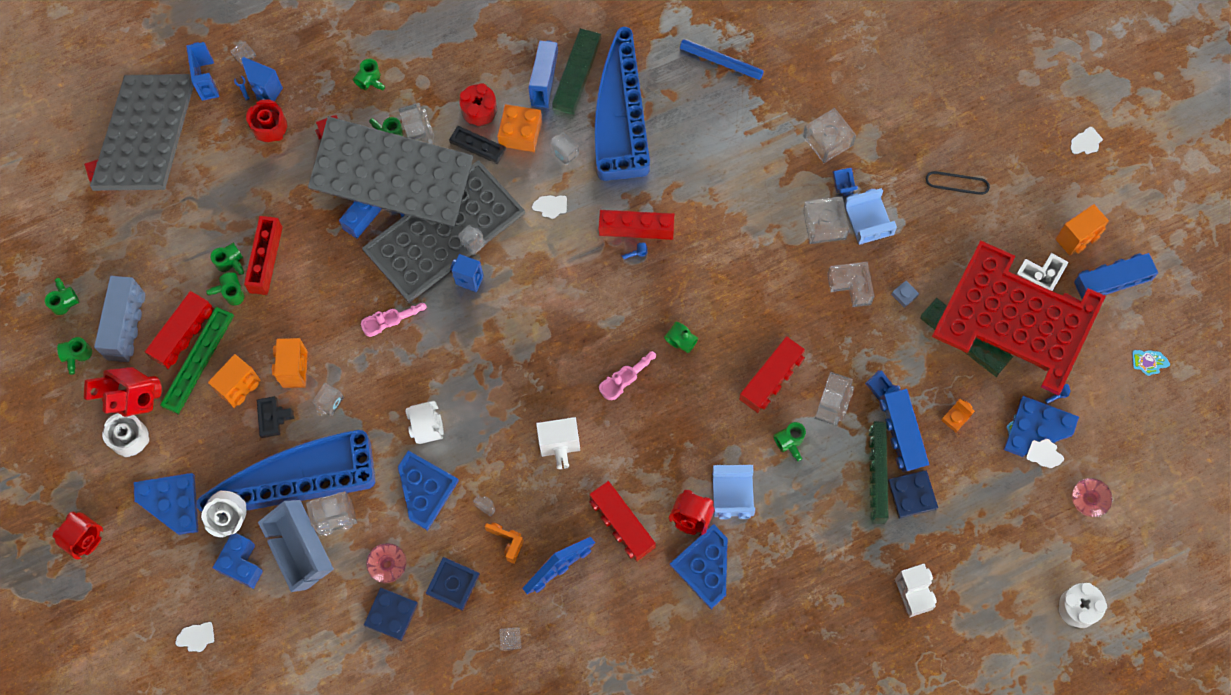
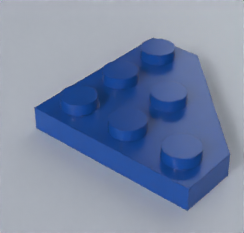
M1022 396L1004 450L1024 457L1028 454L1034 440L1041 442L1042 440L1049 439L1054 444L1062 439L1069 438L1075 432L1079 416Z
M408 450L398 466L408 515L411 522L428 531L459 482V479Z
M193 473L134 482V498L136 503L178 535L198 532L195 475Z
M715 524L670 563L673 570L710 609H713L726 597L728 538Z
M589 537L554 553L522 589L526 594L534 591L536 593L540 592L546 586L545 584L555 576L562 575L569 569L568 567L579 558L586 557L591 552L590 548L595 544V541Z

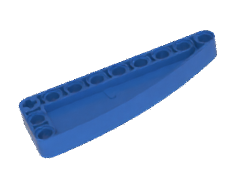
M621 27L616 32L604 65L598 92L595 117V154L597 175L603 181L644 177L650 172V157L633 33L628 27ZM636 148H643V150L638 151ZM621 166H626L627 168H626V169H621V168H619V167H621ZM603 168H608L609 170H608V171H602L601 169H603Z
M354 430L320 438L287 449L257 462L221 482L198 498L197 508L202 512L210 497L219 491L233 492L243 500L246 496L251 495V500L246 502L247 511L280 505L284 501H304L370 489L374 486L376 480L371 441L365 431ZM359 438H365L362 444H356ZM362 456H367V460L364 463L358 462ZM365 475L368 476V478H366L367 481H363V480H362V479H364V476H365ZM345 478L350 479L347 485H341L342 480ZM324 482H330L328 488L322 489ZM311 485L309 491L302 492L304 486ZM290 488L291 492L283 496V491ZM266 492H271V496L268 499H263Z

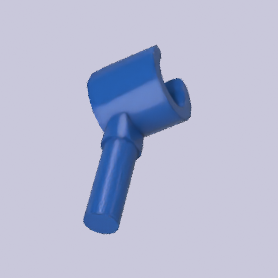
M241 76L242 84H238L236 79H234V84L240 88L245 100H249L250 98L244 85L245 78Z
M638 243L637 250L622 255L623 260L636 255L646 256V243Z
M1065 384L1059 396L1055 394L1046 399L1045 403L1048 404L1056 399L1068 397L1071 392L1069 385Z

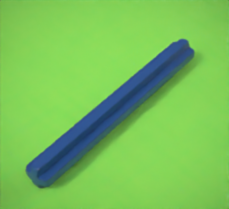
M683 39L680 44V49L755 79L760 80L763 76L764 71L762 69L694 42Z

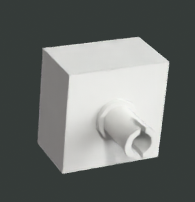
M576 417L536 423L542 457L555 455L557 469H562L561 461H563L564 469L568 468L567 453L580 451Z

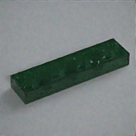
M579 29L554 96L552 109L574 115L601 42L600 33Z
M936 297L922 313L920 319L935 330L947 305ZM975 338L969 352H964L996 378L1014 357L1010 353L978 338Z
M874 421L868 430V436H870L869 448H871V452H869V460H871V464H869V472H871L869 483L871 484L870 496H872V500H870V508H872L870 520H872V524H885L889 519L886 422Z

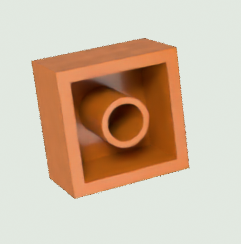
M505 104L497 136L499 144L506 148L535 152L542 123L541 110Z
M1093 204L1065 223L1055 240L1069 256L1075 252L1079 254L1087 247L1086 244L1089 242L1093 244L1100 239V235L1106 230L1105 226L1109 220Z
M300 338L277 339L276 345L273 346L275 364H272V375L276 377L277 382L280 383L282 388H306L307 349Z
M234 354L210 379L208 384L223 400L235 408L244 402L250 391L258 387L261 380L252 367Z

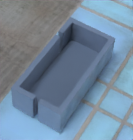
M110 276L94 346L109 361L129 362L130 356L134 353V338L138 335L137 324L142 316L141 309L139 308H141L142 303L145 301V292L131 277Z
M301 500L282 502L258 522L265 538L283 537L269 539L267 542L291 592L309 589L319 581L318 579H322L334 570Z

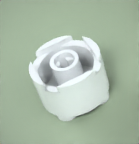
M435 401L406 408L407 418L411 422L409 434L411 438H415V442L418 444L443 439L441 436L444 435L441 415L435 412V409H438Z
M117 413L105 422L104 432H102L103 440L106 445L121 456L130 457L136 455L149 443L148 430L135 415L124 417Z
M217 492L210 497L202 511L201 518L205 529L217 537L233 535L240 529L245 519L246 503L239 495L233 492Z
M1079 583L1072 586L1061 595L1059 600V613L1062 619L1068 625L1079 628L1089 627L1099 621L1107 609V603L1102 592L1090 583Z

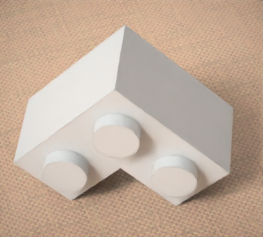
M1052 253L1043 268L1025 259L1016 275L1053 291L1069 262Z
M925 564L903 570L895 578L909 617L931 611L936 607V597L928 588L932 584L931 580H933L930 569H926Z

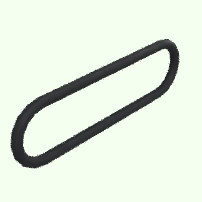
M932 171L926 175V183L933 188L984 195L990 189L989 182L983 178ZM931 174L979 180L986 183L987 189L984 192L937 186L932 185L928 178Z

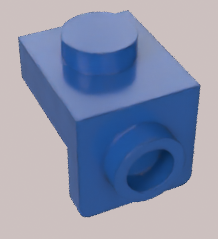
M852 168L832 171L836 193H842L843 196L854 194V190H858V186H855Z
M877 371L865 383L878 400H881L880 396L901 389L898 385H893L882 371Z

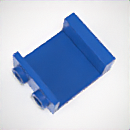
M205 42L187 45L192 84L201 100L219 97V91L210 73L201 74L200 66L214 64V60Z

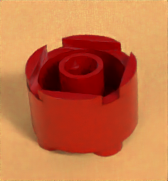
M486 84L471 85L460 93L461 113L466 122L476 126H484L493 121L497 113L496 97Z
M260 100L256 102V105L248 109L246 120L257 140L262 142L282 140L287 130V120L281 107L276 102Z
M684 490L676 498L669 515V521L672 522L673 520L676 523L675 527L684 533L696 535L697 532H702L701 535H704L715 511L713 507L714 502L708 497L695 495L691 490Z
M73 511L66 516V520L53 532L52 537L55 539L56 545L74 559H82L80 556L84 554L88 556L99 545L102 539L99 535L100 531L103 532V528L84 513H75Z

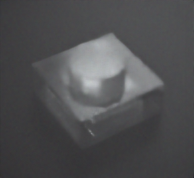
M245 41L230 51L242 66L241 59L243 57L250 60L256 57L255 52Z
M477 495L473 501L477 508L490 517L496 511L493 506L494 502L486 496L482 498Z
M520 627L499 629L501 651L522 649Z

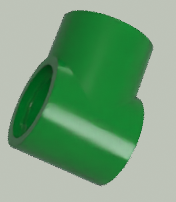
M370 58L363 60L360 64V70L352 79L353 82L363 90H367L371 85L382 91L385 89V85L378 81L381 74L377 62Z
M395 117L385 119L383 125L373 118L369 120L374 129L403 136L401 123Z
M234 242L224 248L220 247L212 251L210 258L217 270L227 272L234 267L239 275L244 274L243 267L239 262L243 259V256ZM221 258H225L224 261L219 262Z
M236 273L223 274L219 277L220 285L206 290L208 296L222 293L227 303L232 306L241 304L245 298ZM237 291L235 295L229 296L231 292Z
M56 278L54 281L58 291H52L46 295L45 305L54 314L64 315L69 311L70 307L80 303L71 286L65 288L61 279Z
M675 322L664 336V339L671 346L680 348L686 353H690L698 341V337L692 334L680 322Z
M80 337L72 338L69 342L57 345L59 359L61 362L67 361V369L70 375L75 374V360L86 361L92 356L91 346ZM83 347L81 351L77 352L78 348Z
M793 422L787 428L774 434L773 438L781 452L789 449L796 461L802 460L796 446L803 442L806 429L801 423ZM797 431L800 437L794 438L790 432Z

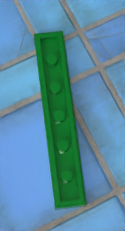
M219 307L214 309L161 402L160 406L179 415L234 317L233 313Z

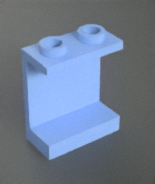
M882 188L877 190L870 189L859 195L855 193L846 198L844 207L859 245L895 234L897 229L895 221L890 222L881 200Z
M713 465L714 517L730 519L731 516H739V519H749L751 516H754L753 465Z

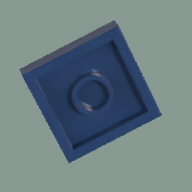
M927 470L888 480L899 519L938 509Z
M443 557L425 594L463 611L480 573Z
M380 587L364 626L402 641L418 603Z

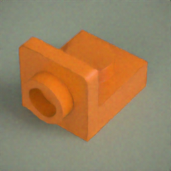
M959 399L941 421L957 433L975 411L970 403Z

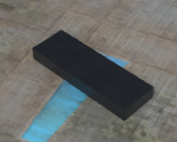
M458 125L449 139L451 144L496 164L499 163L506 151L505 146Z

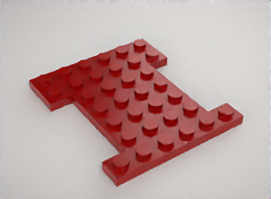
M980 240L932 337L966 353L969 352L975 338H978L1048 371L1041 388L1059 396L1106 296L1088 288L1081 303L1075 302L1008 272L1016 256Z

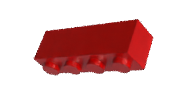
M600 210L599 236L673 240L675 213Z
M259 216L244 286L249 293L268 295L283 228L278 218Z
M190 291L145 350L149 358L167 369L174 365L182 350L188 347L193 335L200 331L205 319L211 316L214 308L209 301Z
M786 336L741 392L739 400L757 413L761 409L765 410L771 402L769 400L773 394L776 396L781 390V383L784 380L788 381L794 373L792 371L796 365L799 367L804 361L805 349Z
M609 480L589 494L590 506L595 512L598 510L601 513L602 517L600 518L606 527L610 526L614 531L612 535L618 543L622 542L626 547L624 551L630 559L634 558L637 562L656 548L655 541Z

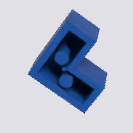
M236 533L230 535L213 566V569L218 573L254 589L263 573V570L247 561L255 544Z

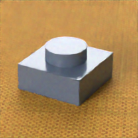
M905 281L891 295L905 308L918 297L919 293Z

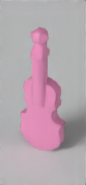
M420 303L402 312L390 309L382 314V312L378 311L372 316L364 318L361 321V327L366 336L372 337L381 333L387 327L399 324L402 319L416 315L420 310L424 311L427 307L425 303Z
M652 351L646 357H643L633 368L624 366L620 371L614 373L612 378L607 377L599 385V390L603 397L607 400L617 399L624 392L623 389L637 379V373L645 366H648L651 360L656 358V354Z

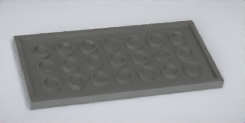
M191 74L124 75L90 184L93 191L166 189L194 87Z
M328 116L308 189L455 227L473 155Z
M478 160L471 165L455 227L405 215L365 245L362 250L405 300L410 303L452 271L451 264L454 259L457 260L459 254L470 257L523 216L525 210Z

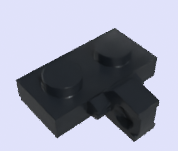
M276 396L256 400L259 436L261 438L281 435L280 425L284 424V421L295 419L294 411L291 408L283 409L282 406L278 407Z

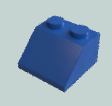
M243 57L241 60L256 99L258 101L272 100L275 102L283 89L276 71Z

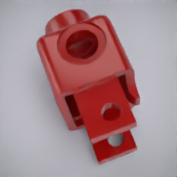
M133 367L104 370L103 377L87 379L84 382L85 400L102 398L104 413H119L124 417L151 412L154 399L159 398L162 393L161 382L157 376L148 377ZM119 384H122L123 386H125L126 389H125V390H119V389H118Z

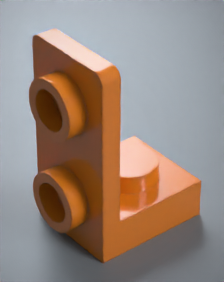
M494 522L492 524L486 523V531L512 541V543L507 544L504 554H506L507 561L515 564L524 543L521 534L514 530H510V532L505 531L501 525Z

